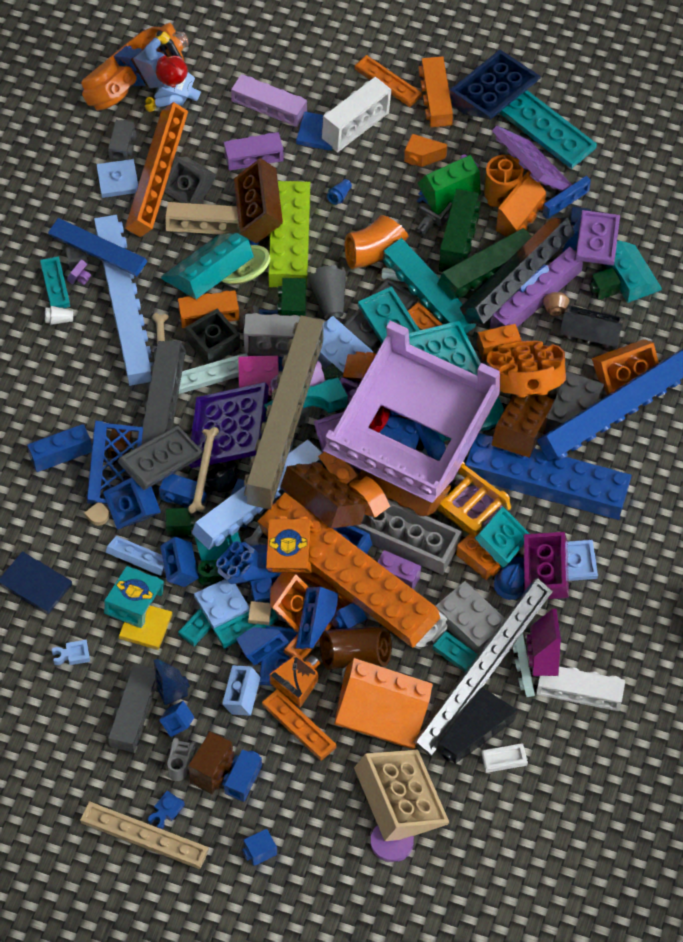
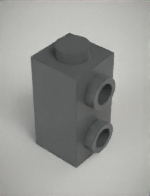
M116 119L108 148L109 160H128L129 156L133 155V141L137 140L138 135L134 122Z

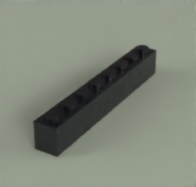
M551 218L460 307L468 324H484L575 234L568 218Z

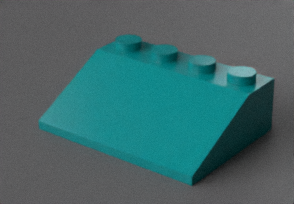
M238 233L217 235L163 274L161 278L191 297L198 299L254 257L249 240Z

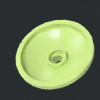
M250 245L254 257L221 282L242 284L257 278L269 265L270 255L268 250L262 246Z

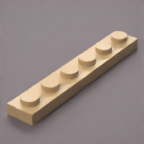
M90 801L80 819L81 824L197 869H201L209 851V847Z

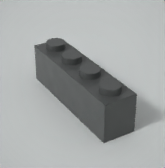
M137 664L133 665L132 671L129 670L127 672L125 680L127 685L125 689L121 690L119 696L121 703L119 708L116 707L114 710L113 726H109L106 738L109 739L110 747L132 753L135 752L156 690L155 670Z

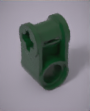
M218 559L205 560L199 564L198 582L201 585L210 586L224 580L218 573V567L216 566Z

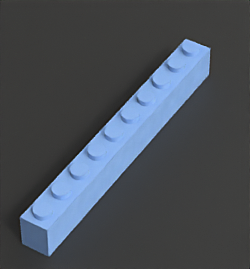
M117 215L94 218L97 236L120 247L127 248L126 238L121 236V233H124L122 221L118 222ZM102 261L129 386L151 382V367L154 364L149 362V358L152 357L150 346L145 344L148 341L146 330H142V326H144L143 314L139 315L138 310H141L139 298L135 299L137 287L136 283L131 281V279H134V275Z

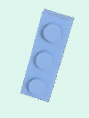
M118 536L107 546L106 553L116 558L125 560L160 576L165 571L161 554Z

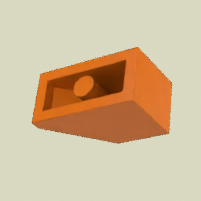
M412 134L405 149L404 162L423 167L443 160L447 156V144Z

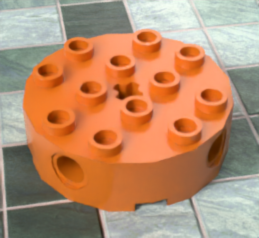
M518 341L498 347V351H491L487 355V366L500 371V392L516 394L517 397H527L528 394L546 395L548 391L559 387L566 380L565 352L554 344L545 346L542 341Z

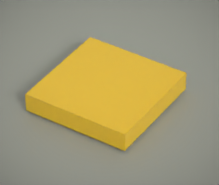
M150 605L146 611L143 627L139 628L124 622L119 639L159 650L170 623L172 611Z

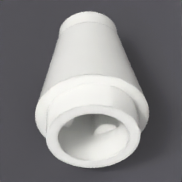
M54 306L45 308V323L54 325L73 322V310Z

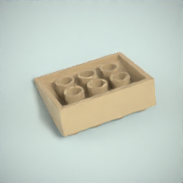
M418 750L368 753L354 767L384 841L401 840L448 825L449 820Z

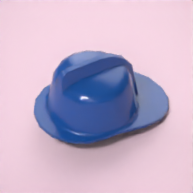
M513 557L504 568L501 566L500 571L495 577V591L503 599L514 600L521 597L525 592L523 558Z

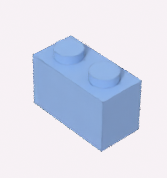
M232 665L222 703L231 714L251 716L261 677L250 666Z

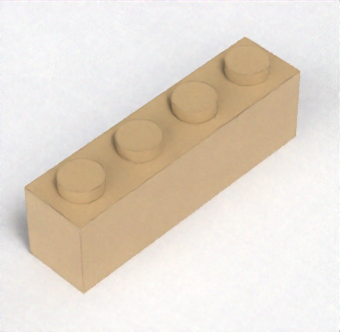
M168 202L166 231L240 234L237 206Z

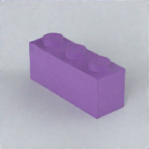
M279 132L224 142V154L229 171L247 168L259 158L269 164L284 161L283 146Z

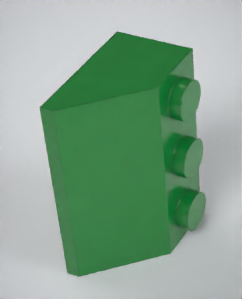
M471 155L425 175L418 182L432 211L437 215L442 213L450 202L453 203L456 189L481 194L480 171Z

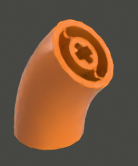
M380 215L368 227L346 235L344 247L348 266L351 269L362 268L383 260L384 250L400 238L406 241L409 237L408 233L393 219Z

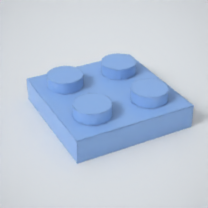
M225 579L194 593V598L213 630L250 611V607L236 584H230Z

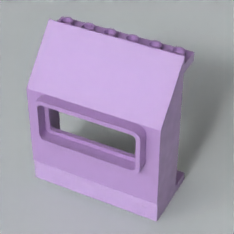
M390 321L386 327L387 336L334 432L328 431L326 435L327 444L323 451L433 503L454 479L500 393V371L481 363L477 369L478 376L410 345L408 329ZM380 406L451 438L441 460L437 461L370 429L369 426Z

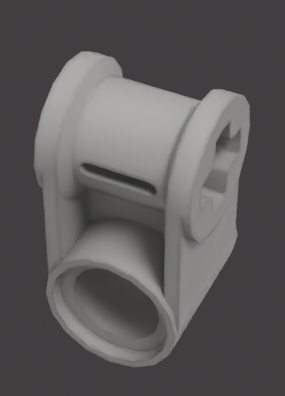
M178 738L173 739L167 762L168 775L172 780L181 781L186 777L189 769L188 766L194 756L196 742L188 743L179 741ZM175 766H180V767H182L181 769H178V770L173 769V767H175Z

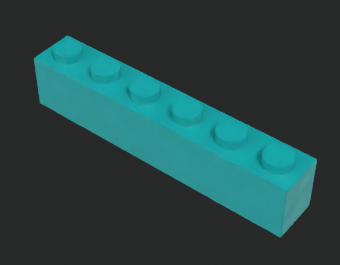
M402 238L384 250V264L396 272L397 278L408 285L409 291L414 296L417 295L421 304L426 309L429 308L439 322H442L444 325L460 321L466 334L476 327V324H468L460 310V307L463 305L458 298L451 300L437 285L439 281L437 275Z

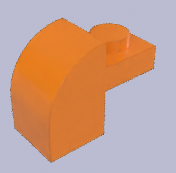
M366 476L362 480H355L349 484L348 488L354 493L359 494L368 503L364 515L377 517L390 507L384 492L370 477Z

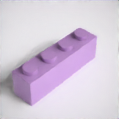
M241 74L231 89L233 102L296 127L301 122L304 112H307L306 99L275 88L268 83L255 80L252 77Z

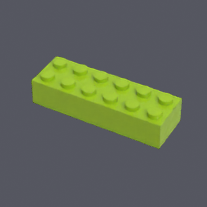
M278 181L283 224L270 233L269 287L282 286V278H306L307 288L310 182Z

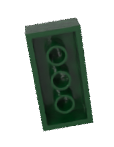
M456 189L440 249L439 272H444L468 259V254L471 253L472 248L471 242L476 233L475 226L478 224L480 217L481 201H478L479 193Z

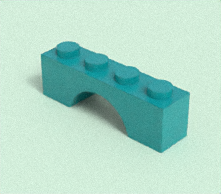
M338 377L332 380L328 379L319 385L309 387L303 408L315 406L326 410L328 413H332L347 407L348 395ZM273 400L268 402V404H265L266 412L268 405H272Z

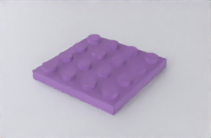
M498 125L492 130L496 135L495 139L501 145L505 144L508 147L507 152L514 158L517 157L520 160L518 163L525 170L529 169L531 171L530 176L535 181H541L544 185H549L553 189L557 188L560 192L572 186L530 140Z

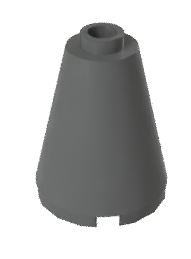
M336 265L319 267L316 269V273L311 274L310 272L308 274V281L324 318L330 319L334 316L337 320H340V317L344 314L346 270L344 267H342V270L338 269Z

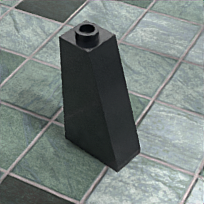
M482 687L439 743L438 753L446 761L458 763L514 722L517 709Z

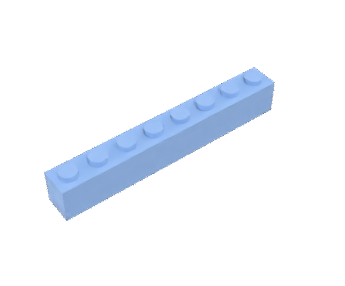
M306 440L288 454L273 504L285 493L280 486L287 466L311 464L312 462L320 463L323 466L322 461L318 457L322 452L309 440ZM246 486L195 523L192 534L208 549L222 544L225 537L229 534L231 536L234 535L241 525H247L257 513L262 514L266 510L265 508L247 504V496H244Z

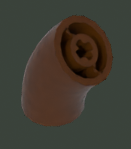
M386 627L326 630L320 636V655L325 668L328 670L345 668L354 658L377 666H387L392 653L391 635Z

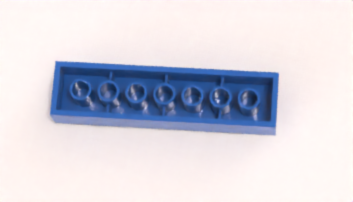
M478 433L465 466L491 485L613 519H620L631 481V474L569 457H564L558 461L556 458L548 461L544 452L536 448L533 450L530 458L492 446V436Z

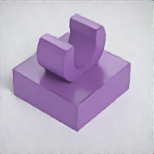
M81 259L69 274L67 281L73 285L78 280L81 284L85 285L91 276L89 272L85 271L87 263Z

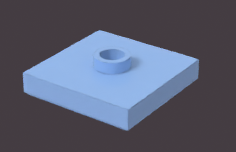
M134 159L97 164L102 198L136 193L138 181Z

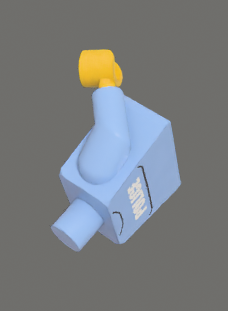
M188 72L186 79L181 84L175 85L176 87L174 88L158 87L154 96L155 100L152 97L146 98V111L152 112L156 106H168L172 102L182 106L187 98L197 101L201 91L192 88L194 76Z

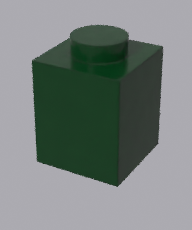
M614 268L592 274L591 283H589L591 293L595 294L598 300L619 294L621 286Z
M188 508L166 509L167 536H191V528H194L195 515L191 516Z

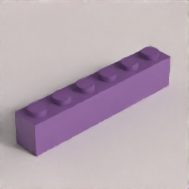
M569 247L548 265L550 271L541 274L539 280L533 285H528L524 292L518 291L491 316L490 328L494 329L511 324H516V327H518L544 305L543 298L548 293L560 291L582 271L583 261L576 260V251Z

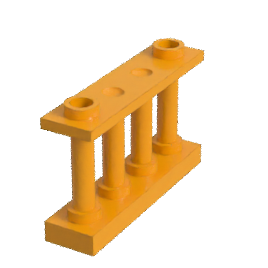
M462 462L458 473L464 479L445 496L437 510L468 534L472 533L474 536H477L482 530V524L500 505L508 511L511 509L510 497L503 490L499 491ZM471 483L479 488L462 507L457 508L453 505L452 502ZM485 494L494 499L477 518L472 519L468 516L467 512Z

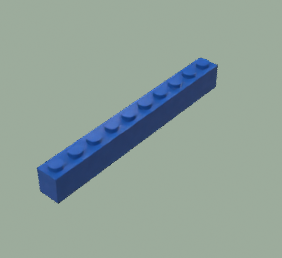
M683 349L675 352L538 438L537 442L547 460L556 458L558 461L566 457L568 450L574 451L582 446L581 442L584 440L588 442L596 438L595 433L598 431L603 433L610 429L611 426L609 424L621 422L625 419V414L631 415L637 412L639 405L645 406L653 401L652 397L655 395L659 397L667 392L666 388L669 386L674 388L681 384L680 379L683 378Z

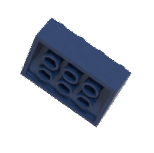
M498 50L450 89L451 105L463 114L491 120L541 79V76L502 50Z

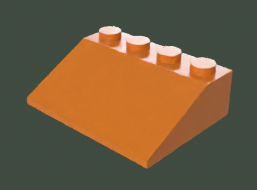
M354 658L345 669L334 724L414 749L416 745L414 740L419 735L428 708L433 684Z

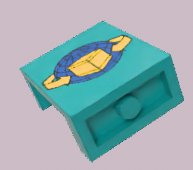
M126 566L104 601V614L142 628L145 623L146 611L155 596H162L164 580Z

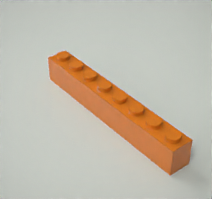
M172 102L161 111L125 229L139 237L153 229L188 114L186 109L175 102Z

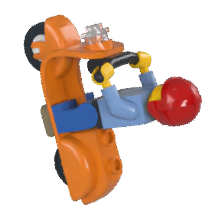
M166 23L162 27L148 28L136 35L82 80L81 84L84 88L82 96L87 105L94 106L98 111L107 109L120 102L127 95L130 86L176 87L175 85L181 84L188 74L187 64L184 62V57L181 53L183 48L188 46L187 36L183 32L176 31L171 23Z

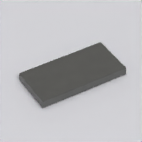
M388 278L372 294L374 295L392 286L407 311L418 302V297ZM360 308L344 324L349 331L372 351L381 342Z
M177 425L119 458L118 463L143 490H146L201 458L203 451Z

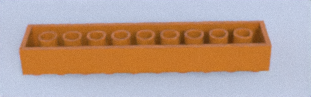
M284 493L272 505L271 510L269 509L257 521L262 533L268 536L269 519H275L276 516H285L288 519H296L297 516L308 517L314 524V528H310L309 562L312 564V571L410 647L414 648L440 619L438 608L333 528L328 527L287 493Z

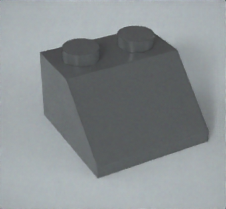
M176 157L164 192L181 203L197 204L209 192L216 174L189 157Z

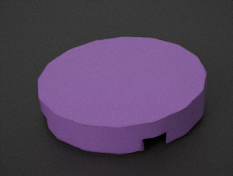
M377 825L371 834V847L373 853L379 859L385 862H399L410 855L413 849L414 836L401 840L384 841Z

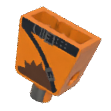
M313 655L305 662L298 656H294L270 674V684L298 707H301L318 682V672L315 669L320 664V661Z

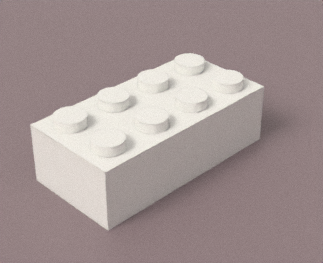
M376 77L365 82L360 89L353 91L347 99L340 101L335 108L324 114L322 139L333 147L332 149L338 153L389 113L391 89Z

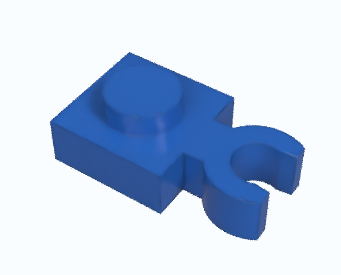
M166 791L154 806V810L157 813L149 816L148 824L151 825L154 820H159L160 823L157 825V828L163 829L166 818L172 822L185 806L184 801Z

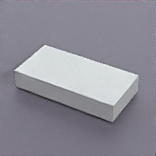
M523 743L481 751L486 773L527 766L528 764Z

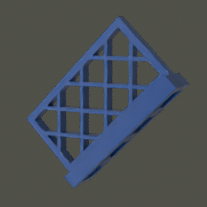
M95 421L86 503L107 504L106 499L100 498V491L106 486L109 489L112 488L109 483L117 477L122 482L125 481L121 474L126 470L123 469L118 473L112 466V463L119 457H122L129 449L134 450L133 446L136 444L137 448L142 445L143 427ZM115 429L120 436L111 442L106 436V430ZM129 431L138 432V440L132 444L124 436ZM122 438L129 447L120 453L113 444ZM111 446L117 453V456L109 462L104 456V451ZM108 466L116 474L109 481L102 476V471Z

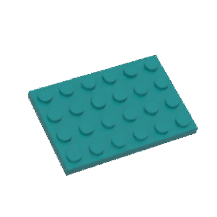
M460 321L409 333L410 345L478 376L477 369L481 362ZM497 397L480 431L495 428L505 409L499 397ZM438 433L442 442L451 440V438Z

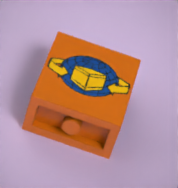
M276 516L275 519H269L266 568L270 572L311 573L312 564L309 562L310 528H314V524L308 517L297 516L296 519H288L285 516Z

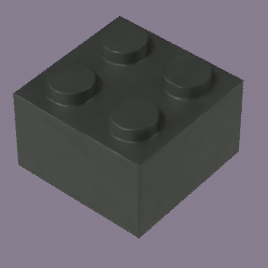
M218 308L185 327L187 342L206 364L217 362L241 348L240 334Z

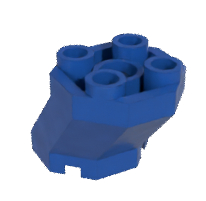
M233 542L216 562L218 573L230 584L245 583L270 577L271 581L275 582L281 574L270 572L266 568L268 544L250 546L246 542Z

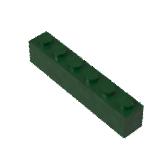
M524 228L444 271L437 285L451 300L465 296L471 289L476 290L482 283L492 277L532 236Z

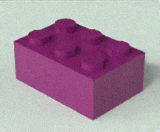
M565 532L524 534L525 591L531 582L538 578L553 591L548 599L569 598L568 542Z

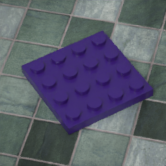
M266 382L196 397L191 440L203 451L206 436L202 431L204 429L210 430L213 427H217L219 430L213 441L209 465L256 456L257 439L262 437L260 433L261 427L266 418L265 404H267L269 386ZM202 457L189 464L191 468L200 467Z

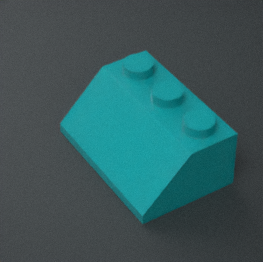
M621 240L617 241L614 265H604L607 270L614 268L621 282L620 292L627 303L661 291L662 287L637 247Z

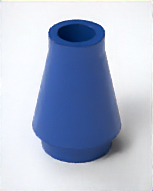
M344 179L339 184L330 188L327 193L328 201L334 205L341 204L352 188L351 182Z

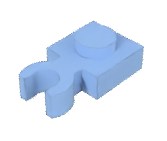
M87 640L66 643L67 649L60 647L52 649L53 655H61L59 658H54V665H61L66 660H69V665L90 662Z

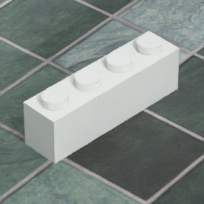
M559 667L558 676H540L536 695L619 711L625 680L617 676H603L597 672L579 671L573 667Z

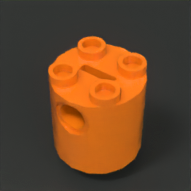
M497 155L487 163L484 195L490 206L500 207L523 178L524 169L518 163L519 160L510 155Z

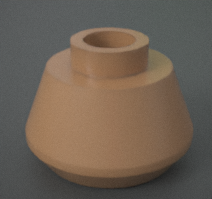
M552 292L543 298V303L550 315L560 316L565 312L569 304V298L564 293Z

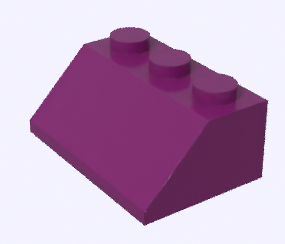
M551 609L530 626V634H526L528 667H532L533 676L559 675L561 637L557 609Z

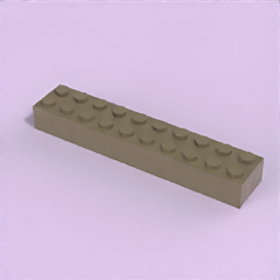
M302 315L299 322L294 324V338L289 339L287 347L289 353L284 355L282 362L284 369L283 372L279 371L277 377L278 388L273 389L271 397L273 403L268 405L266 412L267 422L262 423L260 432L262 437L257 439L255 446L257 453L256 456L251 458L249 466L251 472L246 474L244 486H246L244 496H247V504L270 510L323 345L324 321Z

